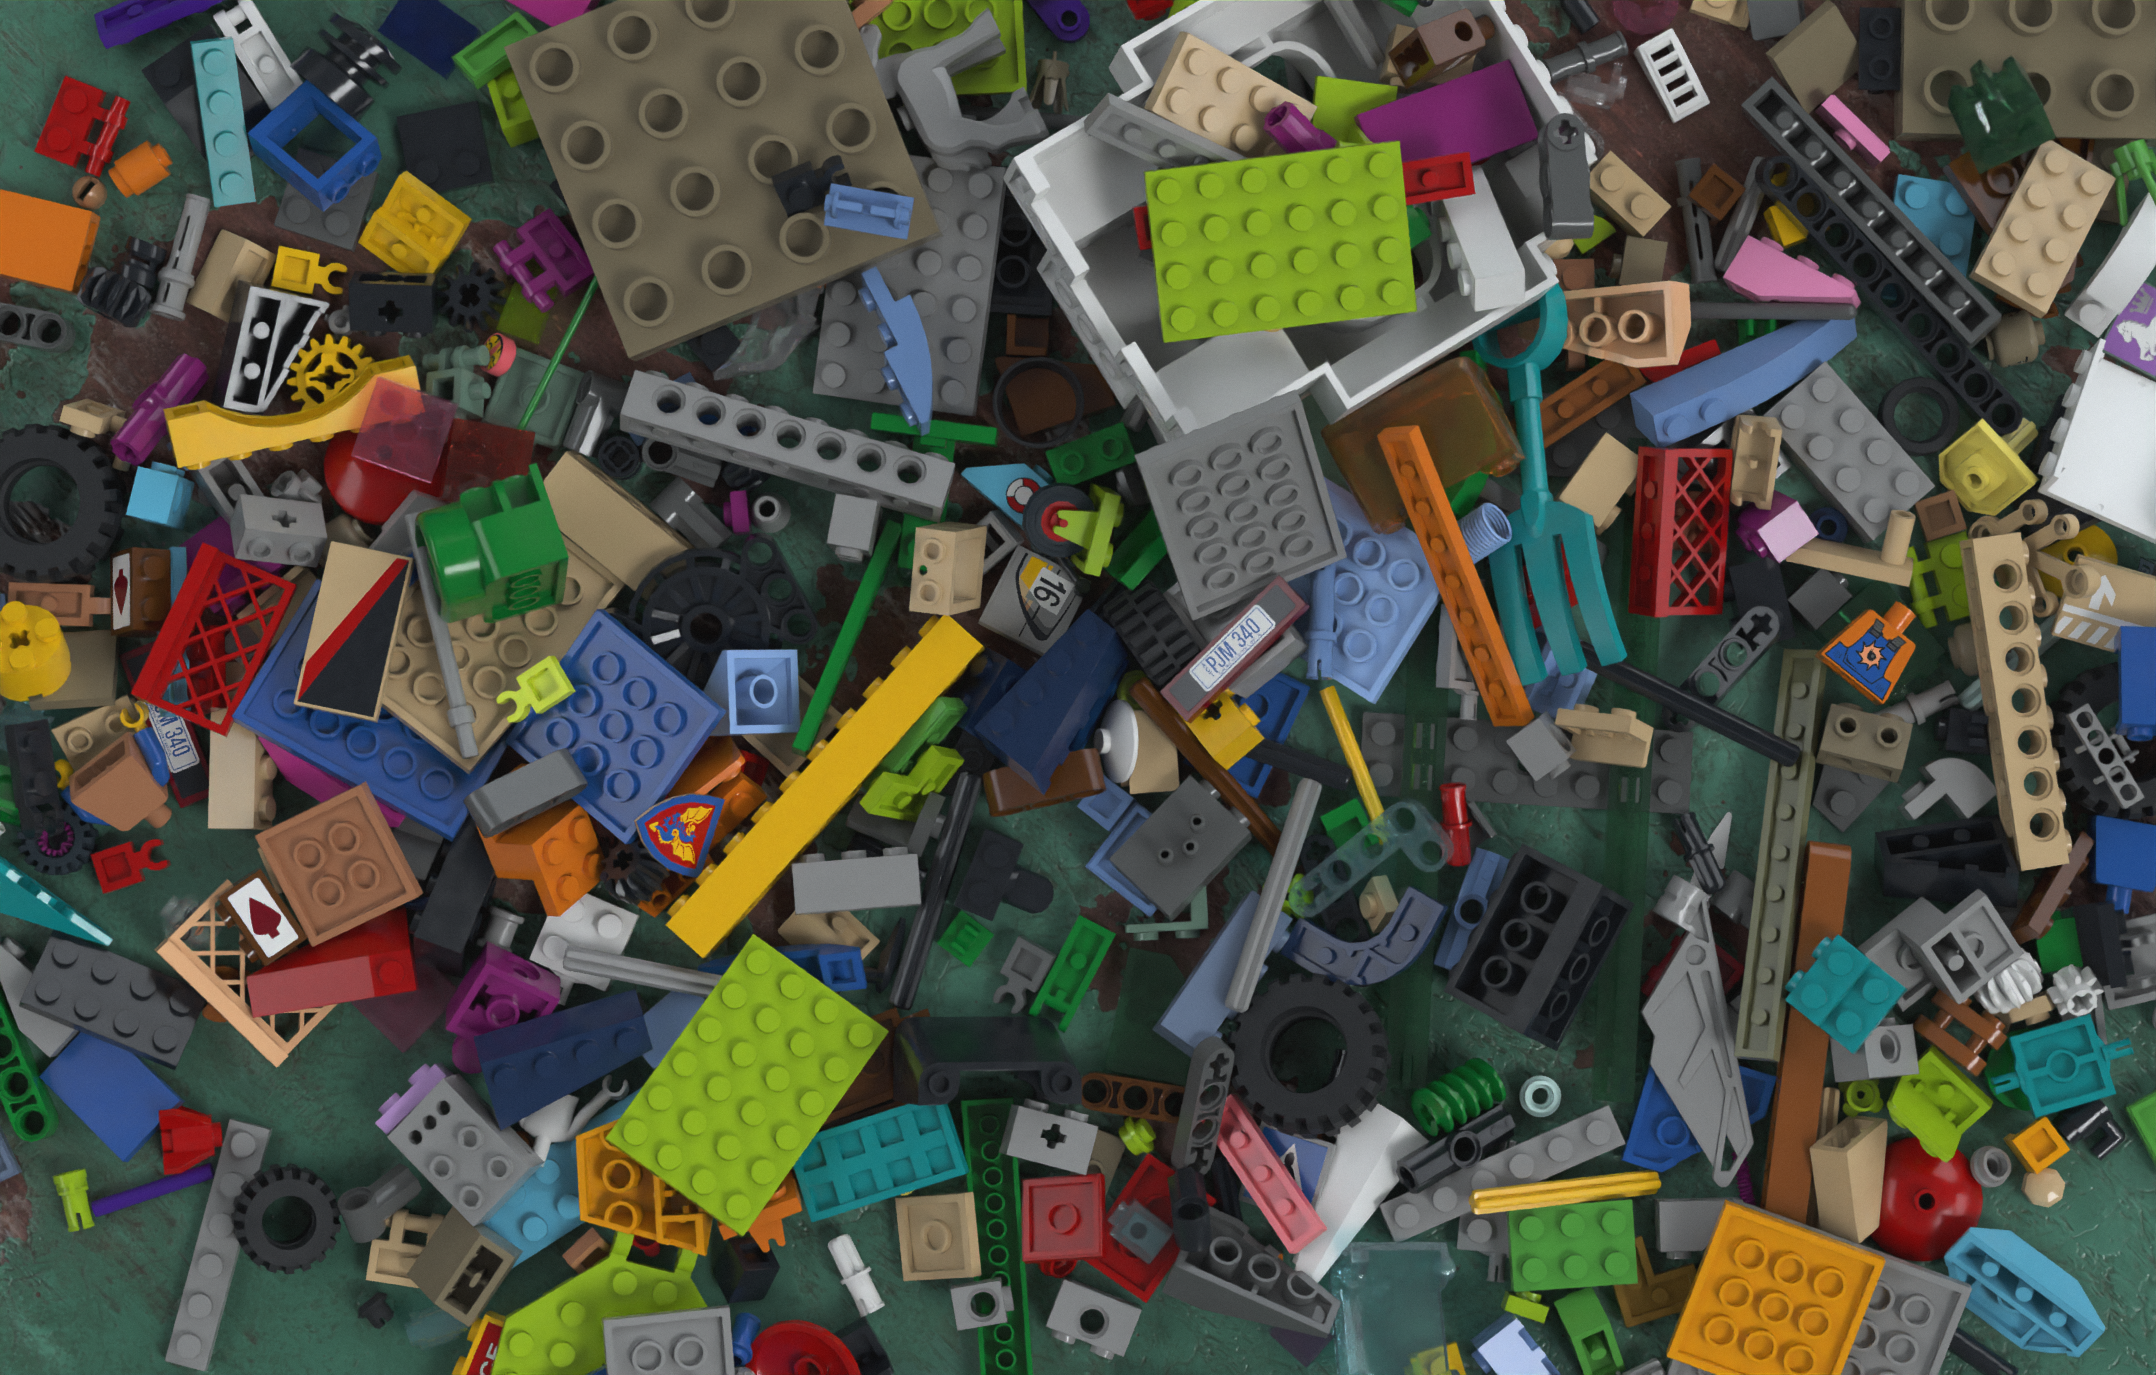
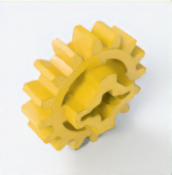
M326 334L324 345H321L316 339L312 338L310 339L312 350L306 352L300 349L298 355L302 358L300 364L291 363L289 368L297 372V376L288 379L287 384L298 388V391L291 396V399L296 403L305 401L301 411L317 406L319 404L311 397L308 390L321 391L324 394V401L346 388L360 375L368 364L375 361L372 357L361 358L365 351L361 344L350 349L351 339L343 336L339 344H336L334 336ZM340 353L349 356L355 362L358 369H346L342 365ZM321 357V363L313 372H308L311 365ZM333 370L338 375L346 377L342 381L335 382V389H332L326 383L320 382L330 378Z

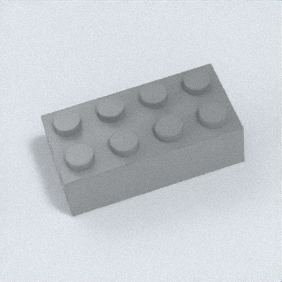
M1826 361L1808 374L1761 415L1777 418L1782 428L1780 444L1782 451L1834 509L1842 513L1847 521V525L1864 544L1873 541L1887 529L1892 510L1907 511L1935 487L1931 480Z

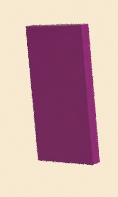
M1509 59L1363 112L1354 117L1356 125L1373 143L1400 141L1402 161L1469 151L1471 164L1535 141L1538 136L1535 123Z

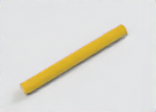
M1335 686L1327 687L1319 691L1348 766L1352 770V776L1373 829L1379 839V844L1389 843L1395 840L1385 811Z

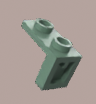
M1206 886L1182 911V913H1190L1191 921L1125 924V933H1134V941L1159 940L1158 931H1175V939L1200 937V929H1209Z

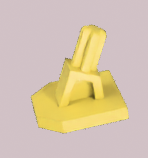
M1982 418L1938 455L1940 482L1949 491H1955L1957 500L1967 511L1991 516L1997 515L2039 480L2018 456L2038 436L2036 425L2032 421L2030 422L2022 418L2018 429L1999 437Z

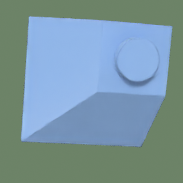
M797 649L723 650L703 691L727 711L710 736L798 733L800 728Z

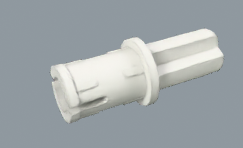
M842 1234L832 1239L828 1243V1248L843 1277L840 1282L842 1285L846 1284L860 1312V1316H866L868 1313H872L885 1306L868 1273L871 1271L870 1266L865 1268L850 1235Z

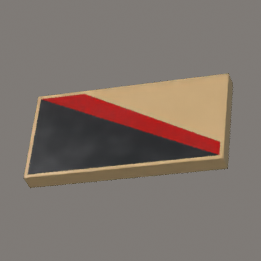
M331 541L294 699L295 706L378 723L415 560L413 558Z

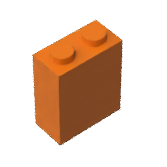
M0 189V277L77 296L80 290L79 286L87 274L101 217L92 211Z

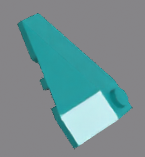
M0 855V913L109 946L113 940L111 934Z

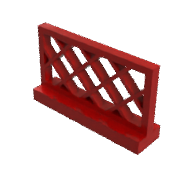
M1639 446L1628 613L1650 617L1722 614L1733 449ZM1678 457H1682L1689 467V470L1680 481L1677 480ZM1713 457H1718L1717 474L1710 481L1703 468ZM1696 478L1704 490L1693 502L1685 490ZM1679 499L1686 512L1675 523V502ZM1711 499L1715 504V511L1712 519L1707 522L1700 513V510ZM1694 520L1701 532L1690 544L1683 531ZM1676 540L1684 552L1672 564V547ZM1708 540L1712 545V556L1705 564L1697 552ZM1691 561L1698 573L1687 585L1680 573ZM1674 582L1681 594L1669 606L1670 585ZM1704 582L1709 586L1708 605H1702L1694 595Z
M202 542L131 694L142 702L154 705L227 738L234 723L232 715L253 683L298 586L244 561L235 559L221 552L218 548ZM227 564L242 572L246 586L223 594L219 578ZM249 575L261 580L251 584ZM269 584L284 589L278 605L261 610L254 592L255 589ZM214 588H216L218 596L210 599ZM249 592L256 613L233 621L226 600ZM221 603L228 624L205 631L201 620L205 608ZM273 614L267 626L264 617ZM259 619L264 632L260 643L243 648L236 628ZM196 626H198L200 634L192 637ZM231 630L238 651L216 659L208 638ZM203 640L210 661L188 669L183 657L186 647ZM255 652L249 664L246 655ZM241 657L246 669L243 679L226 686L218 665ZM180 663L183 672L174 675L176 668ZM213 668L220 689L198 697L191 675ZM183 678L186 679L193 699L178 705L162 699L170 683ZM237 690L233 700L231 701L229 692ZM223 695L228 711L220 725L206 719L200 703ZM195 705L198 715L186 710V708Z

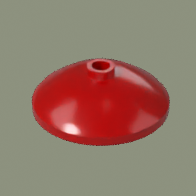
M415 415L416 418L406 423L394 424L390 420L377 423L372 430L353 433L350 430L335 433L327 447L324 459L326 484L335 502L352 517L369 524L383 526L413 489L440 498L449 477V458L446 447L441 446V436L434 427L421 417ZM383 451L393 454L387 460H382L378 457Z
M1916 1136L1903 1138L1888 1144L1885 1153L1879 1227L1870 1234V1237L1885 1251L1902 1259L1932 1261L1943 1258L1949 1248L1970 1227H1977L1983 1206L1982 1187L1972 1175L1970 1161L1958 1149H1956L1954 1157L1947 1163L1939 1157H1932L1923 1149L1919 1138ZM1928 1193L1932 1197V1203L1928 1208L1922 1209L1919 1206V1198L1922 1194Z
M803 1320L780 1321L764 1329L751 1344L753 1357L749 1363L745 1364V1367L753 1371L755 1375H861L855 1358L838 1337L817 1324Z

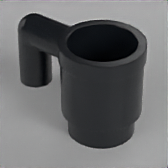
M2100 1099L2058 1111V1115L2050 1121L2056 1131L2071 1146H2074L2081 1139L2085 1141L2100 1128L2105 1136L2090 1148V1151L2100 1161L2125 1140V1132L2113 1119V1114Z

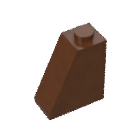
M1008 356L995 358L1000 377L1010 366L1026 358ZM1059 361L1076 375L1082 386L1084 412L1081 420L1115 409L1114 398L1116 396L1097 365ZM1044 368L1026 370L1015 376L1005 389L1019 433L1024 440L1069 425L1074 419L1076 398L1073 389L1064 377L1052 370Z

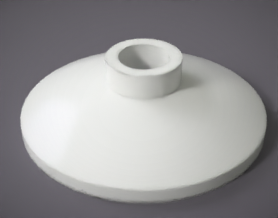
M1114 700L1109 704L1104 713L1100 729L1095 731L1094 748L1098 749L1108 778L1112 782L1123 783L1129 779L1136 764L1139 744L1138 726L1130 704L1125 700Z

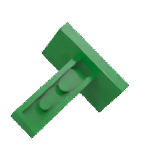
M876 412L872 413L870 428L878 433L914 437L912 451L921 454L927 452L938 453L952 463L956 443L997 448L999 436L997 428L931 420L929 433L921 436L917 426L909 427L903 416ZM909 473L908 483H915L919 480L916 475ZM949 493L939 523L946 522ZM904 513L898 568L913 569L916 527L937 524V522ZM922 565L920 570L927 571V568Z

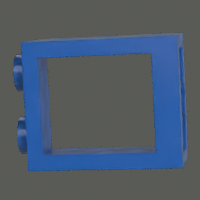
M308 80L301 84L248 132L253 153L323 212L333 203L341 202L349 193L350 187L362 176L366 177L374 172L382 159L377 137ZM321 114L356 145L317 179L282 148Z

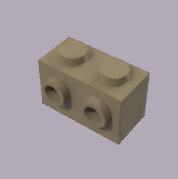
M1831 703L1816 763L1897 783L1903 769L1913 724L1904 722L1902 717L1895 714L1882 713L1879 716L1863 712V708L1852 703H1840L1839 705Z

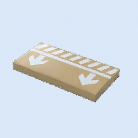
M2077 554L2074 565L2088 564L2100 574L2101 585L2096 593L2088 598L2072 599L2065 592L2063 593L2050 629L2052 635L2114 653V637L2120 626L2156 627V576Z

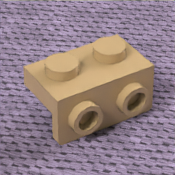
M1575 704L1574 710L1558 708L1555 725L1573 734L1571 744L1576 751L1570 758L1578 761L1644 768L1647 764L1654 728L1636 719V712L1612 708L1611 714L1599 713V708L1585 704Z

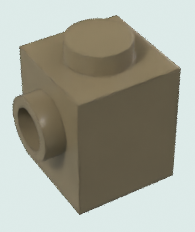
M1626 236L1622 241L1620 254L1614 253L1611 261L1609 277L1616 279L1615 286L1661 282L1668 242Z

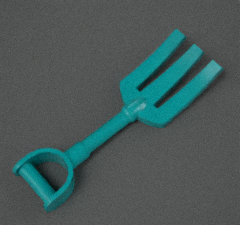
M1558 283L1539 300L1472 340L1474 350H1477L1484 362L1507 371L1510 404L1514 406L1523 493L1520 496V509L1507 516L1512 529L1510 542L1490 553L1488 557L1502 626L1522 686L1542 682L1548 676L1541 655L1529 608L1521 548H1523L1539 616L1561 675L1566 676L1578 673L1588 666L1577 634L1568 597L1560 537L1563 540L1568 568L1578 604L1601 666L1622 662L1627 657L1605 587L1593 516L1575 506L1553 501V494L1548 489L1540 403L1543 401L1540 371L1547 368L1560 354L1567 338V305L1565 295ZM1540 318L1539 329L1534 341L1524 352L1513 358H1505L1500 350L1497 330Z

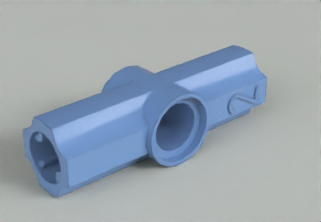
M1475 847L1457 898L1452 904L1451 914L1432 964L1451 970L1460 961L1468 946V937L1471 931L1480 924L1487 910L1488 900L1491 894L1499 888L1510 859ZM1470 899L1478 902L1482 909L1480 919L1472 924L1465 922L1460 914L1462 904Z

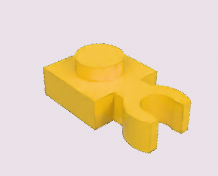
M279 246L271 287L312 295L314 284H319L326 292L339 295L342 294L343 288L332 286L328 281V277L333 271L346 273L347 267L340 263H331L326 267L318 266L320 254Z

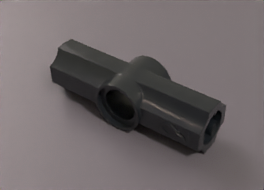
M1493 1103V1107L1488 1110L1483 1109L1478 1116L1468 1118L1466 1123L1455 1126L1449 1133L1438 1130L1437 1136L1432 1137L1430 1142L1397 1161L1396 1173L1400 1182L1407 1187L1410 1193L1418 1194L1460 1168L1475 1166L1483 1154L1514 1136V1128L1516 1126L1511 1114L1501 1104ZM1456 1141H1457L1458 1151H1457V1153H1456V1155H1455V1154H1454V1145H1455V1143H1456Z

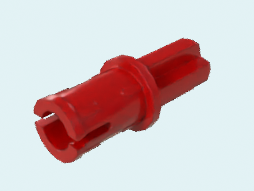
M1451 782L1439 786L1443 820L1440 821L1439 826L1441 829H1444L1447 863L1458 867L1468 865L1471 862L1469 827L1472 826L1473 822L1472 819L1468 818L1466 784Z

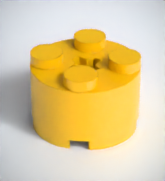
M19 601L7 603L0 611V694L10 700L22 702L29 701L28 697L42 694L45 697L54 693L65 683L71 672L70 651L57 619L49 611L38 606L24 605Z

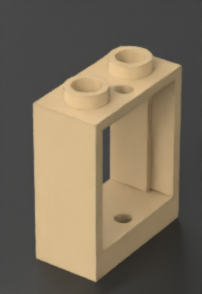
M947 521L916 527L909 611L950 616L980 608L987 526ZM922 565L926 566L927 568L926 575H922L920 573V567Z

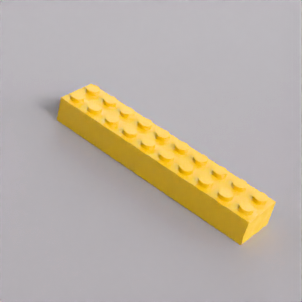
M934 614L918 632L922 640L913 650L906 645L890 663L895 670L884 681L877 677L862 694L867 701L857 712L852 708L847 710L835 724L839 732L830 742L822 739L807 755V758L811 761L808 767L802 773L794 770L779 787L783 792L782 796L774 804L766 801L752 816L751 820L756 825L747 835L743 832H738L725 846L723 851L728 856L718 866L715 863H711L698 876L695 882L700 887L691 897L688 894H683L667 911V914L672 918L666 926L699 956L707 958L715 952L799 856L802 855L863 787L862 784L938 697H943L973 664L975 659L984 652L983 645L953 618L943 615L939 619Z

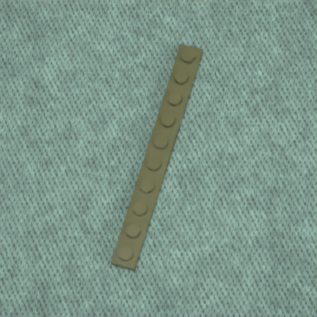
M1784 649L1773 734L1799 746L1800 754L1792 767H1786L1770 759L1734 1056L1739 1059L1779 1062L1787 1002L1785 999L1788 994L1785 986L1789 982L1827 672V666L1815 657L1819 650Z

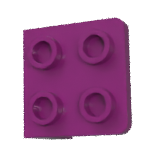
M219 516L179 546L186 547V565L188 570H190L202 542L218 548L221 552L235 558L230 525L222 516ZM239 559L280 578L283 577L281 574L290 569L288 564ZM226 564L219 578L223 594L246 586L242 572ZM249 575L251 584L261 580ZM272 584L255 589L254 592L257 593L259 590L265 592ZM214 588L210 599L218 596L216 588ZM249 592L226 600L232 616L250 604L248 600L250 598ZM221 603L210 606L214 614L225 616Z

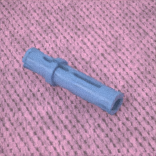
M1336 562L1325 566L1324 570L1320 568L1310 572L1309 631H1306L1304 635L1305 642H1308L1307 679L1318 680L1319 663H1321L1322 680L1333 679V643L1337 642V633L1333 632Z

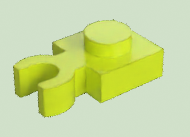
M548 656L516 677L521 686L520 690L504 691L496 698L498 704H506L512 699L516 702L517 709L514 714L507 717V720L511 723L523 721L528 716L531 706L536 714H542L576 691L555 656Z

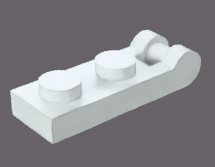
M237 0L239 5L227 12L223 9L213 15L225 37L232 36L236 55L267 105L273 111L303 84V81L290 67L292 63L253 0ZM249 19L252 27L239 34L235 26Z

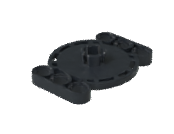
M760 532L751 534L745 539L742 544L741 556L729 550L711 547L687 549L670 555L652 567L640 581L631 599L629 613L619 608L605 609L611 616L621 620L629 631L703 691L723 650H781L783 639L793 644L801 645L808 643L814 638L818 627L816 613L777 542L772 536ZM755 543H765L771 548L772 556L767 562L755 563L748 556L749 548ZM695 557H719L722 558L721 563L710 561L696 562ZM686 559V565L674 569L667 575L662 572L669 565ZM731 561L740 564V570L731 567ZM654 578L657 585L652 589L647 601L640 600L644 588ZM777 578L787 580L792 588L790 594L782 599L772 597L767 589L769 583ZM636 610L643 614L642 620L635 617ZM702 613H711L717 616L722 624L718 629V635L713 638L711 633L706 634L696 629L691 630L693 618ZM804 614L810 619L811 627L803 634H795L789 630L787 621L792 615ZM770 632L777 635V640L769 638Z

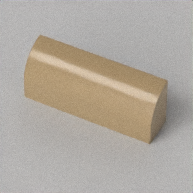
M570 450L565 452L543 481L560 531L634 591H636L638 584L651 568L662 560L681 551L695 549L684 536L674 530L657 514L577 451ZM686 559L669 565L662 572L667 575L674 569L686 565ZM654 578L641 594V597L646 601L652 589L657 585Z

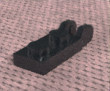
M48 719L5 725L4 730L15 808L19 810L20 824H22L21 829L23 830L24 837L30 840L41 838L44 831L43 827L48 835L62 834L65 827L64 811L58 803L60 800Z

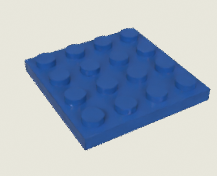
M597 609L560 661L562 669L576 692L542 714H536L531 706L528 716L515 725L504 742L529 763L562 748H568L588 782V786L571 799L624 844H631L639 835L634 820L650 807L665 799L727 711L607 611Z

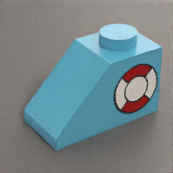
M1025 463L966 468L961 473V477L1022 530H1024L1022 526L1023 510L1029 497L1039 488L1052 484L1055 481L1051 475L1037 464L1033 469L1029 468Z

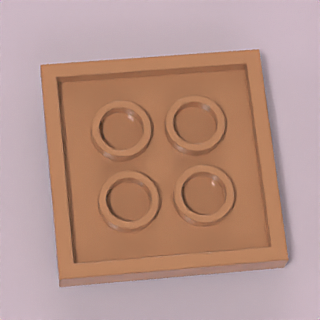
M366 781L255 835L312 947L423 894Z

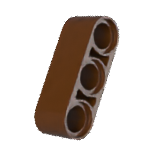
M1096 748L1070 752L1062 766L1058 764L1049 779L1051 784L1044 795L1009 767L991 770L982 774L991 817L1013 815L1098 795L1106 791L1100 756Z
M1090 1071L1081 1077L1082 1088L1091 1079L1102 1081L1107 1088L1105 1097L1098 1102L1088 1101L1082 1093L1081 1105L1087 1109L1168 1123H1178L1180 1115L1168 1113L1164 1102L1171 1093L1179 1092L1184 1094L1185 1086L1099 1071ZM1131 1086H1140L1147 1092V1101L1140 1108H1130L1123 1100L1125 1091Z

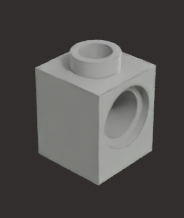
M1547 710L1506 741L1535 781H1538L1546 774L1551 780L1556 778L1571 766L1567 759L1576 751L1559 726L1555 725V721Z
M1001 1277L951 1285L950 1290L957 1331L1005 1323L1008 1320L1007 1311L1014 1310L1010 1285L1002 1287ZM979 1292H987L995 1299L996 1305L994 1309L987 1314L978 1313L972 1307L971 1299Z

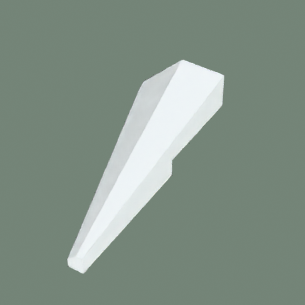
M1379 1103L1372 1112L1366 1109L1359 1116L1361 1119L1359 1124L1353 1128L1347 1124L1339 1128L1340 1134L1334 1135L1337 1138L1335 1143L1337 1146L1316 1210L1327 1230L1298 1253L1294 1254L1292 1260L1296 1264L1295 1271L1305 1272L1317 1283L1400 1180L1396 1173L1397 1161L1429 1142L1406 1120Z

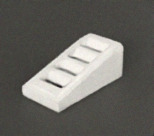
M1672 28L1635 49L1633 53L1673 124L1710 104ZM1667 46L1670 53L1654 62L1651 55ZM1675 61L1679 68L1661 77L1658 70ZM1684 76L1687 82L1669 92L1666 85ZM1692 90L1695 97L1676 107L1673 100Z

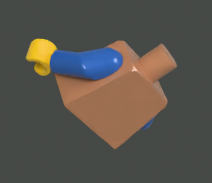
M142 701L135 702V707L140 713L139 720L132 719L126 708L122 709L120 713L121 722L128 728H134L136 732L134 736L126 732L74 774L73 768L68 761L59 759L54 762L55 769L61 775V778L56 776L57 786L62 790L61 796L84 822L105 826L112 825L120 831H129L143 819L154 828H160L171 817V808L164 804L168 799L167 783L170 779L167 758L153 727H147L145 723L149 717V709Z

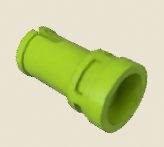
M76 1169L53 1175L57 1195L62 1198L68 1232L79 1231L80 1229L76 1213H80L83 1229L95 1226L86 1190L89 1189L86 1169Z

